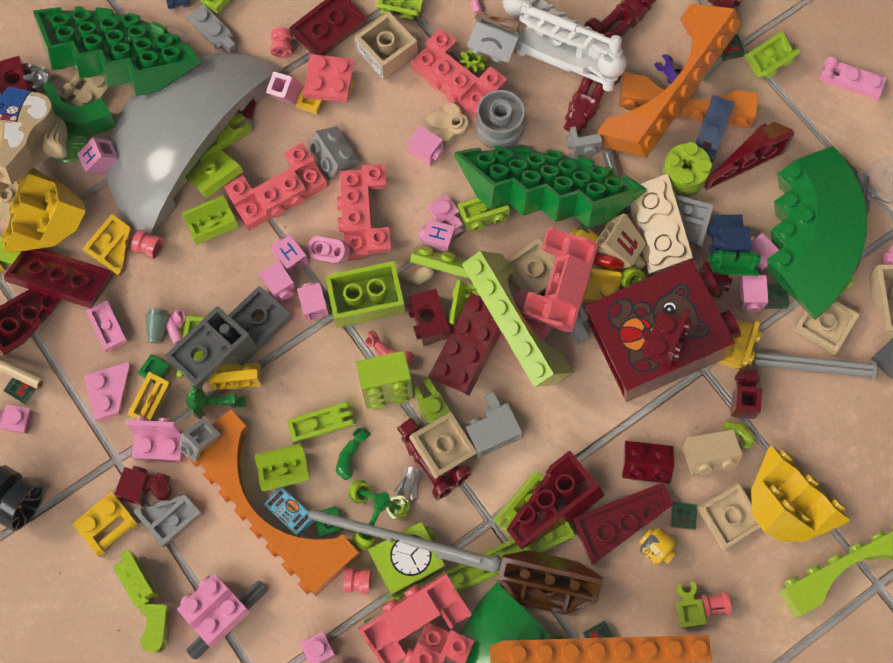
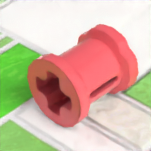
M727 592L709 597L701 595L700 599L703 602L705 618H708L711 614H731V603Z

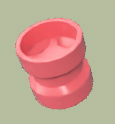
M283 27L273 29L271 31V40L273 41L270 46L271 54L278 58L291 56L292 45L290 43L293 40V32Z
M138 230L132 240L131 249L137 253H146L147 257L155 259L161 252L163 238L157 235L151 236L144 230Z
M346 567L343 592L352 593L353 591H359L361 594L369 595L371 569L357 571L352 567Z

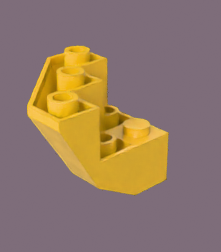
M32 168L27 175L16 181L18 188L15 199L12 200L9 207L10 218L7 229L4 230L1 237L5 252L12 253L54 247L77 231L86 211L85 205L68 187L35 168Z
M771 445L766 452L751 489L752 516L763 531L779 542H805L847 524L850 519L844 513L846 510L844 505L837 499L832 500L818 487L820 483L812 475L804 474L792 462L793 458L784 449L779 451Z

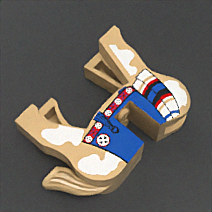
M8 87L0 96V194L10 185H13L14 182L27 175L40 162L51 156L61 159L67 156L66 125L60 117L54 114L50 99L44 94Z

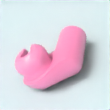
M183 309L175 310L166 324L167 331L174 345L183 339L180 330L187 316Z

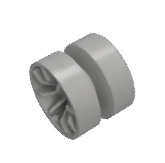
M494 90L481 98L477 106L476 132L479 140L485 146L493 149V146L509 149L519 142L523 133L525 108L521 99L516 94L507 90Z

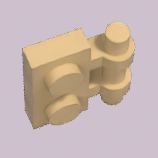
M75 70L74 77L69 83H65L59 97L66 102L72 96L74 99L71 104L73 106H81L100 98L104 101L113 87H107L102 74L80 79ZM81 81L86 82L81 90L76 89Z

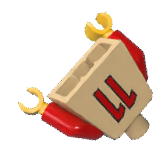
M626 214L614 216L608 222L603 223L602 225L606 226L596 240L598 247L593 264L618 271L628 267H637L641 270L646 262L639 254L645 246V241L639 233L637 224L630 220Z

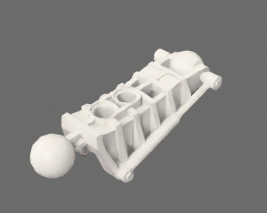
M544 0L502 1L503 8L508 15L513 17L520 16L519 20L527 25L517 40L516 49L518 55H528L565 71H572L602 83L605 91H612L614 89L615 81L618 80V77L625 71L627 66L626 57L623 55V50L620 49L622 43L620 36L605 37V35L593 31L589 26L584 27L578 24L576 19H569L564 12H558L555 10L554 5L547 4Z

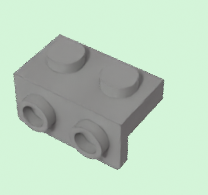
M337 126L315 131L308 144L311 152L329 179L334 178L339 170L356 167L360 161Z

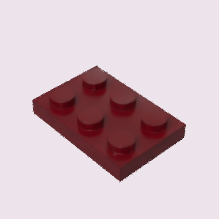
M324 0L290 26L289 29L293 32V36L311 54L325 56L367 23V17L350 0Z

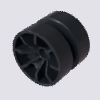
M3 465L0 466V524L12 531H18L31 520L38 510L43 499L44 487L28 477L23 478L22 474Z

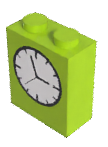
M422 521L400 532L430 541L436 539L429 525L424 527ZM392 539V543L385 540L368 549L392 597L445 570L444 562L447 561L435 557L437 555L435 552L412 547L396 539Z

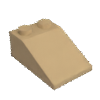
M877 265L869 277L872 297L885 331L893 332V265Z

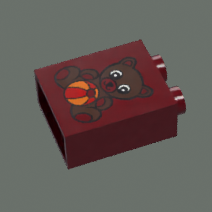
M692 259L585 305L587 322L626 402L730 357L735 346L734 339L741 337L739 325L731 311L728 310L720 314L712 299L719 295V289L709 269L698 272ZM685 308L689 309V318L693 320L687 339H681L684 343L678 362L673 361L669 368L642 358L659 312L662 311L682 318Z

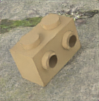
M733 429L687 437L683 447L691 475H707L721 469L724 471L732 470L738 467L743 455Z

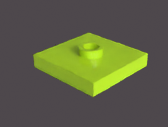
M220 150L189 172L185 177L201 194L208 198L240 175L243 170L238 163L224 151Z

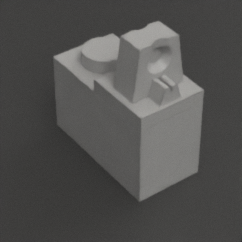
M494 391L486 394L484 397L488 406L487 409H484L485 419L481 417L473 419L468 423L469 426L466 427V435L477 451V458L522 438V431L509 404H505L504 401L499 403Z

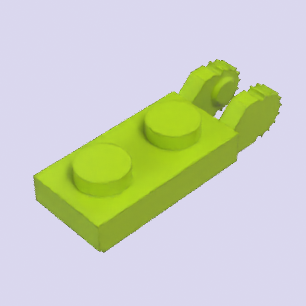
M242 113L231 118L200 157V163H203L218 151L227 148L238 141L239 138H244L252 132L253 128L248 123L236 130L232 129L244 122L245 117Z
M427 376L423 380L431 395L424 399L419 387L415 383L412 384V392L418 401L420 410L428 424L448 414L450 410L439 391H436L435 386Z

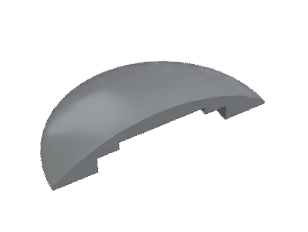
M216 53L197 56L200 64L161 90L136 96L134 93L118 115L115 121L116 126L110 134L109 140H111L119 159L107 170V178L115 203L125 219L136 231L144 230L151 236L158 231L177 207L173 198L186 183L185 176L238 110L242 112L252 99L257 103L262 100L266 94L273 72L282 74L285 71L283 68L264 59L244 54Z

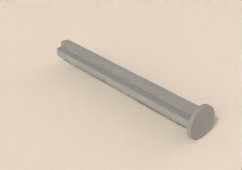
M756 352L754 356V365L864 376L870 377V380H874L877 373L876 361L865 363L767 352Z

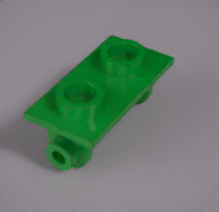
M718 250L712 256H708L713 274L759 276L756 264H760L761 256L757 255L756 252H740L738 258H736V252Z

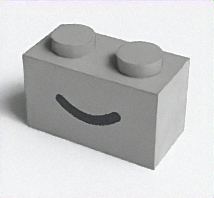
M477 16L467 42V47H470V51L482 55V53L490 55V58L496 62L503 63L505 61L508 63L517 43L519 32Z

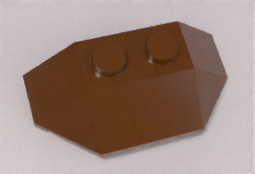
M527 550L503 555L497 580L504 586L510 596L521 605L568 615L598 602L603 577L578 561Z

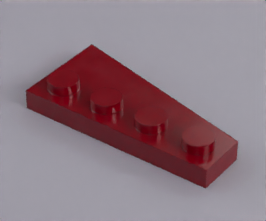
M664 482L572 518L591 566L673 506V502Z

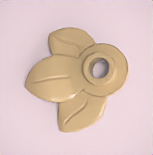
M446 103L443 111H434L427 117L428 123L435 128L433 134L443 139V142L450 141L454 135L461 136L465 134L469 127L467 117L461 114L460 107L453 103Z

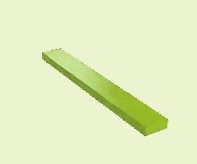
M568 521L522 550L514 539H511L482 553V555L494 557L495 553H497L502 558L505 554L527 550L544 553L575 538L576 534ZM459 564L417 586L426 585L446 572L457 592L461 593L498 575L499 571L492 573ZM405 591L386 599V602L394 598L398 601L405 596Z

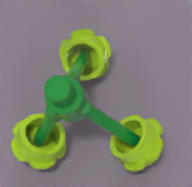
M355 480L350 484L348 496L350 499H353L354 503L366 502L369 498L373 500L372 505L375 511L369 525L374 526L380 512L386 509L392 519L398 518L400 520L404 519L408 514L407 511L410 510V503L403 496L399 495L389 498L387 492L373 494L371 493V487L365 480ZM356 532L352 536V541L355 543L356 548L361 551H367L375 546V536Z

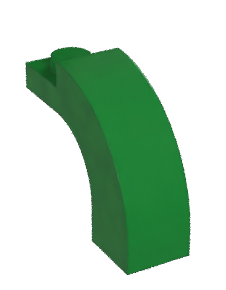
M51 81L43 84L46 91L44 95L50 99L54 114L64 121L67 133L83 136L95 135L116 126L102 98L86 105L73 106L61 100Z

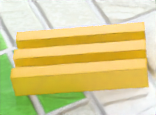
M148 372L127 415L133 418H145L161 384H163L146 417L149 421H153L172 382L157 376L153 372ZM153 380H156V383L154 384L150 394L148 395L140 414H137V411L144 397L146 396Z

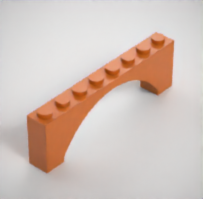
M691 3L680 18L687 35L692 37L691 51L686 65L677 78L663 92L649 102L627 113L615 117L608 116L596 133L601 135L602 144L605 148L645 158L648 157L742 26L735 9Z
M230 409L212 424L221 434L219 440L203 450L197 461L194 462L190 457L188 458L196 467L201 465L206 470L202 475L211 485L216 482L220 486L221 490L218 493L227 503L230 500L233 501L237 506L234 511L242 521L247 518L253 524L249 529L258 539L263 536L267 540L268 544L265 547L274 557L277 555L281 556L285 561L282 567L288 574L292 576L295 573L301 579L297 584L307 595L312 592L316 597L344 572L346 567L354 563L360 557V554L343 534L338 538L324 540L300 538L272 527L255 512L246 496L241 476L242 448L245 436L250 431Z
M709 635L508 640L490 646V663L712 662Z

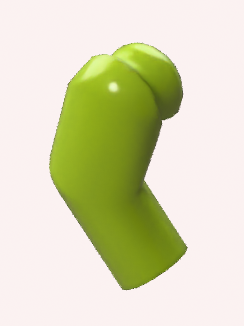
M725 420L723 431L733 429L735 435H738L741 439L740 446L744 449H751L755 442V435L744 424Z

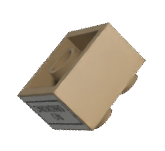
M387 12L355 36L357 52L384 80L418 55L417 40L390 12Z

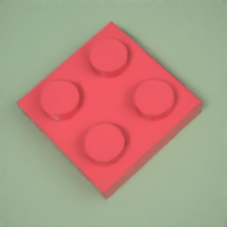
M310 54L303 97L348 103L355 64L354 59Z

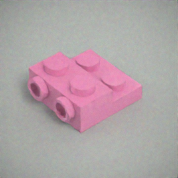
M215 573L212 576L203 578L199 584L200 588L193 594L184 596L180 602L181 606L177 608L188 624L196 630L211 648H214L250 613Z

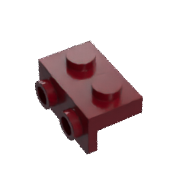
M625 440L622 478L671 483L674 471V446Z

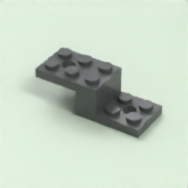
M258 286L229 315L219 306L214 308L164 356L199 389L231 358L241 366L244 365L293 317L270 294ZM258 313L265 314L263 320L259 322L253 321ZM205 351L202 359L194 360L196 352Z

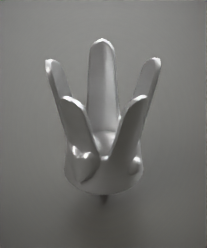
M29 65L28 67L33 72L32 74L24 75L25 80L35 81V84L32 86L33 88H38L51 81L50 71L43 66L39 68L35 65Z
M415 463L414 467L406 466L405 470H403L404 475L393 491L396 492L398 490L397 496L410 492L411 501H414L415 497L418 499L419 481L423 477V472L416 468L417 463Z

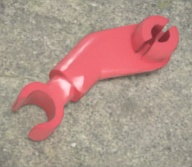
M375 330L368 332L369 337L365 339V344L368 347L374 346L376 348L375 351L380 356L400 352L391 350L385 343H382ZM405 351L407 365L409 366L414 361L415 356L411 351Z

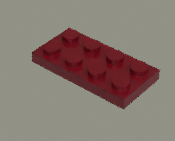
M42 248L21 251L4 274L5 282L92 309L113 277L112 270Z
M474 293L470 294L428 376L470 396L501 334L500 328L481 296Z

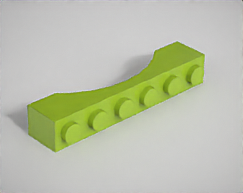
M881 531L869 537L872 542L865 546L860 542L848 549L850 554L842 557L840 553L827 560L829 565L822 569L819 564L805 571L807 577L801 580L795 576L784 582L786 588L779 592L794 618L822 605L834 580L851 565L870 559L893 560V531L886 535Z

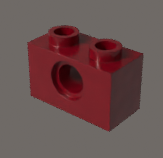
M20 56L0 61L1 95L8 87L36 92L35 88L32 87L34 85L33 82L24 79V75L31 74V70L28 67V63H23Z
M437 289L409 296L410 304L406 306L410 319L415 318L416 326H413L416 339H421L423 346L448 339L450 329ZM426 314L434 317L428 322L421 319Z

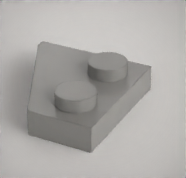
M676 195L689 241L701 249L713 205Z
M186 495L175 497L171 501H161L143 509L137 508L133 511L164 548L203 515Z

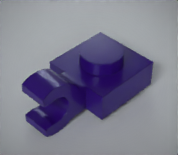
M663 54L662 57L665 59V65L663 66L660 62H656L654 65L657 70L664 71L668 77V82L671 84L681 73L682 68L674 63L673 58L669 54Z

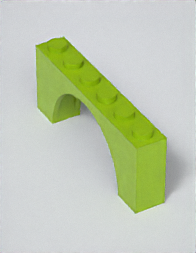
M479 251L465 261L462 266L533 386L557 385L572 375L574 371L563 353L555 351L545 344L530 328L519 312L508 286V278L514 272L504 255Z

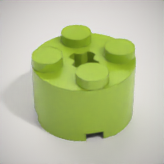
M687 142L686 144L677 145L669 151L662 168V175L668 173L675 195L693 196L704 187L710 174L712 163L705 150L694 142Z

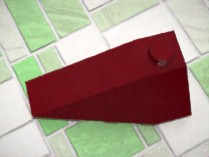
M777 122L759 126L707 178L704 185L705 190L707 191L783 155L795 134L794 131Z
M28 289L0 305V355L4 356L23 345L61 303L62 299Z
M569 450L550 465L541 483L536 485L532 496L526 505L521 507L506 530L522 550L586 511L605 495L597 482Z

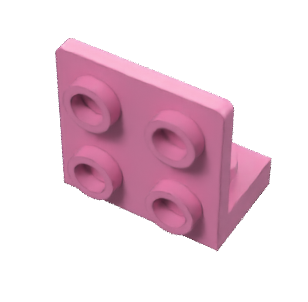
M135 417L134 420H126V426L134 433L133 460L182 462L183 453L180 450L179 442L183 431L172 419L159 418L158 421H149L148 418Z

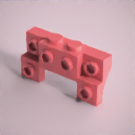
M441 28L425 42L426 47L411 61V69L426 79L433 89L440 90L451 103L458 104L476 119L477 106L481 98L491 91L501 90L507 84V79L491 66L478 78L450 57L448 54L457 45V40Z
M303 142L283 153L291 168L252 189L242 175L223 186L248 231L273 217L277 218L283 215L285 210L301 205L305 199L328 187L325 178Z
M385 164L363 165L362 170L340 171L341 197H337L338 211L342 210V218H338L339 232L344 233V242L350 248V255L346 261L360 260L370 255L391 252L390 228H372L369 191L387 188Z
M549 227L541 249L555 256L556 259L544 297L534 292L528 293L521 315L539 324L546 323L564 333L572 332L580 306L584 301L583 295L586 285L590 280V271L598 243L585 237L566 233L555 227Z
M446 572L426 585L418 587L416 584L404 592V597L398 601L395 598L391 599L382 606L384 610L380 611V614L358 627L362 637L380 663H396L404 659L406 653L398 641L437 616L442 615L450 629L465 618L472 616Z
M427 623L423 625L414 649H408L403 663H443L444 659L455 663H465L474 640L452 630L448 632Z

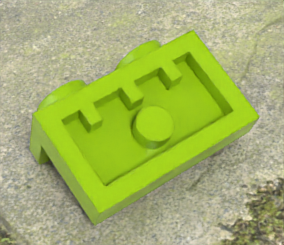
M130 550L120 554L122 561L116 564L113 569L135 608L140 609L141 604H148L159 597V594L136 554Z

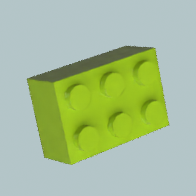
M395 261L325 275L336 328L405 314Z
M404 351L356 361L367 409L380 410L385 408L386 404L395 403L396 405L408 403L409 399H413L411 377Z

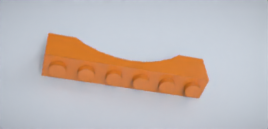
M624 73L618 107H623L630 111L649 102L664 90L647 76ZM735 90L721 96V98L735 102L727 124L735 125L738 128H751L756 118L759 93ZM689 99L676 118L686 117L694 121L704 120L711 99Z

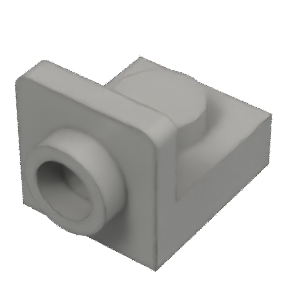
M203 418L182 432L179 442L180 450L185 456L190 457L195 462L199 459L200 453L219 440L221 434Z

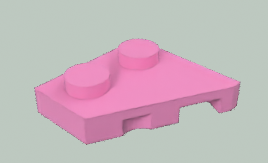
M129 362L84 375L94 418L97 422L121 415L122 399L127 390L128 373L131 372L132 368Z

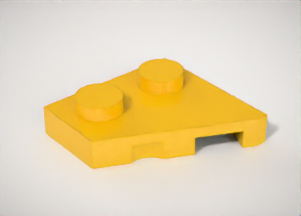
M111 214L82 250L101 265L112 270V273L120 277L131 228Z

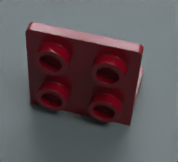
M685 308L682 318L662 311L659 312L642 358L669 368L673 361L678 362L684 343L681 339H687L693 320L689 318V309Z

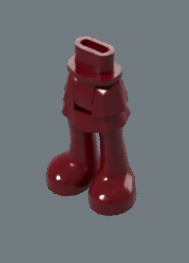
M622 0L602 21L593 17L587 20L584 25L585 27H591L593 31L603 34L608 38L614 35L622 37L630 28H634L639 21L643 20L656 0ZM618 20H622L614 30L607 32Z
M622 74L618 77V80L615 81L614 85L620 82ZM583 76L577 92L572 95V101L569 102L568 114L565 116L566 123L563 127L566 131L570 132V127L575 126L577 135H579L582 128L587 127V123L596 115V111L600 108L599 103L605 92L602 83L597 82L593 93L589 96L587 93L594 80Z
M409 418L397 430L402 435L401 440L405 443L409 456L413 457L414 462L422 467L434 485L432 495L438 501L449 495L454 490V486L443 475L436 479L432 475L409 438L411 434L422 429L423 426L421 424L417 425L413 418ZM463 465L460 467L456 466L446 473L452 483L459 487L472 475L473 471L469 466Z

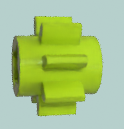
M470 47L466 53H461L462 60L459 61V64L472 74L477 76V73L480 71H485L486 56L470 51Z

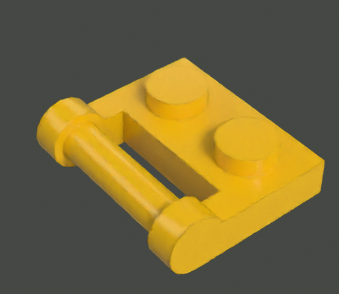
M112 491L72 523L98 557H101L105 553L104 550L129 529H134L139 525ZM123 517L124 522L101 541L97 542L96 538Z

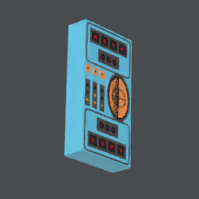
M282 487L264 503V506L298 537L315 521L308 519L309 512Z

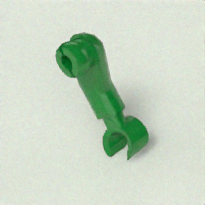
M356 429L353 432L355 438L352 441L350 440L339 453L336 473L343 480H348L353 475V470L349 467L351 458L358 450L359 444L371 435L367 429Z

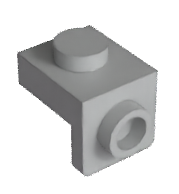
M574 126L570 127V133L566 136L568 149H572L573 156H592L601 150L602 139L600 134L578 138L576 127Z

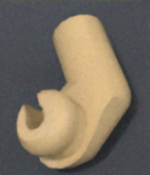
M422 266L416 272L403 270L400 281L423 285L433 277L434 269Z

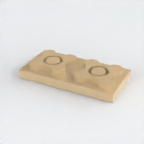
M668 173L641 183L646 188V192L632 202L630 207L633 220L645 241L642 252L648 273L653 275L690 259L692 261L695 260Z

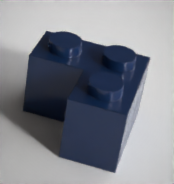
M714 215L707 227L708 237L712 238L709 256H712L718 250L736 252V258H738L740 252H750V229L743 226V215Z

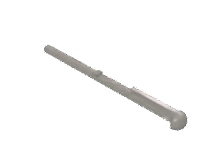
M313 509L309 512L308 519L386 539L391 543L392 539H396L412 547L437 553L435 556L437 558L492 573L500 570L502 558L497 553H495L494 557Z

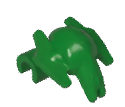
M192 382L193 390L188 393L185 400L191 413L197 419H202V416H205L203 409L208 405L246 406V396L236 397V394H230L227 397L208 398L203 390V385L198 389Z

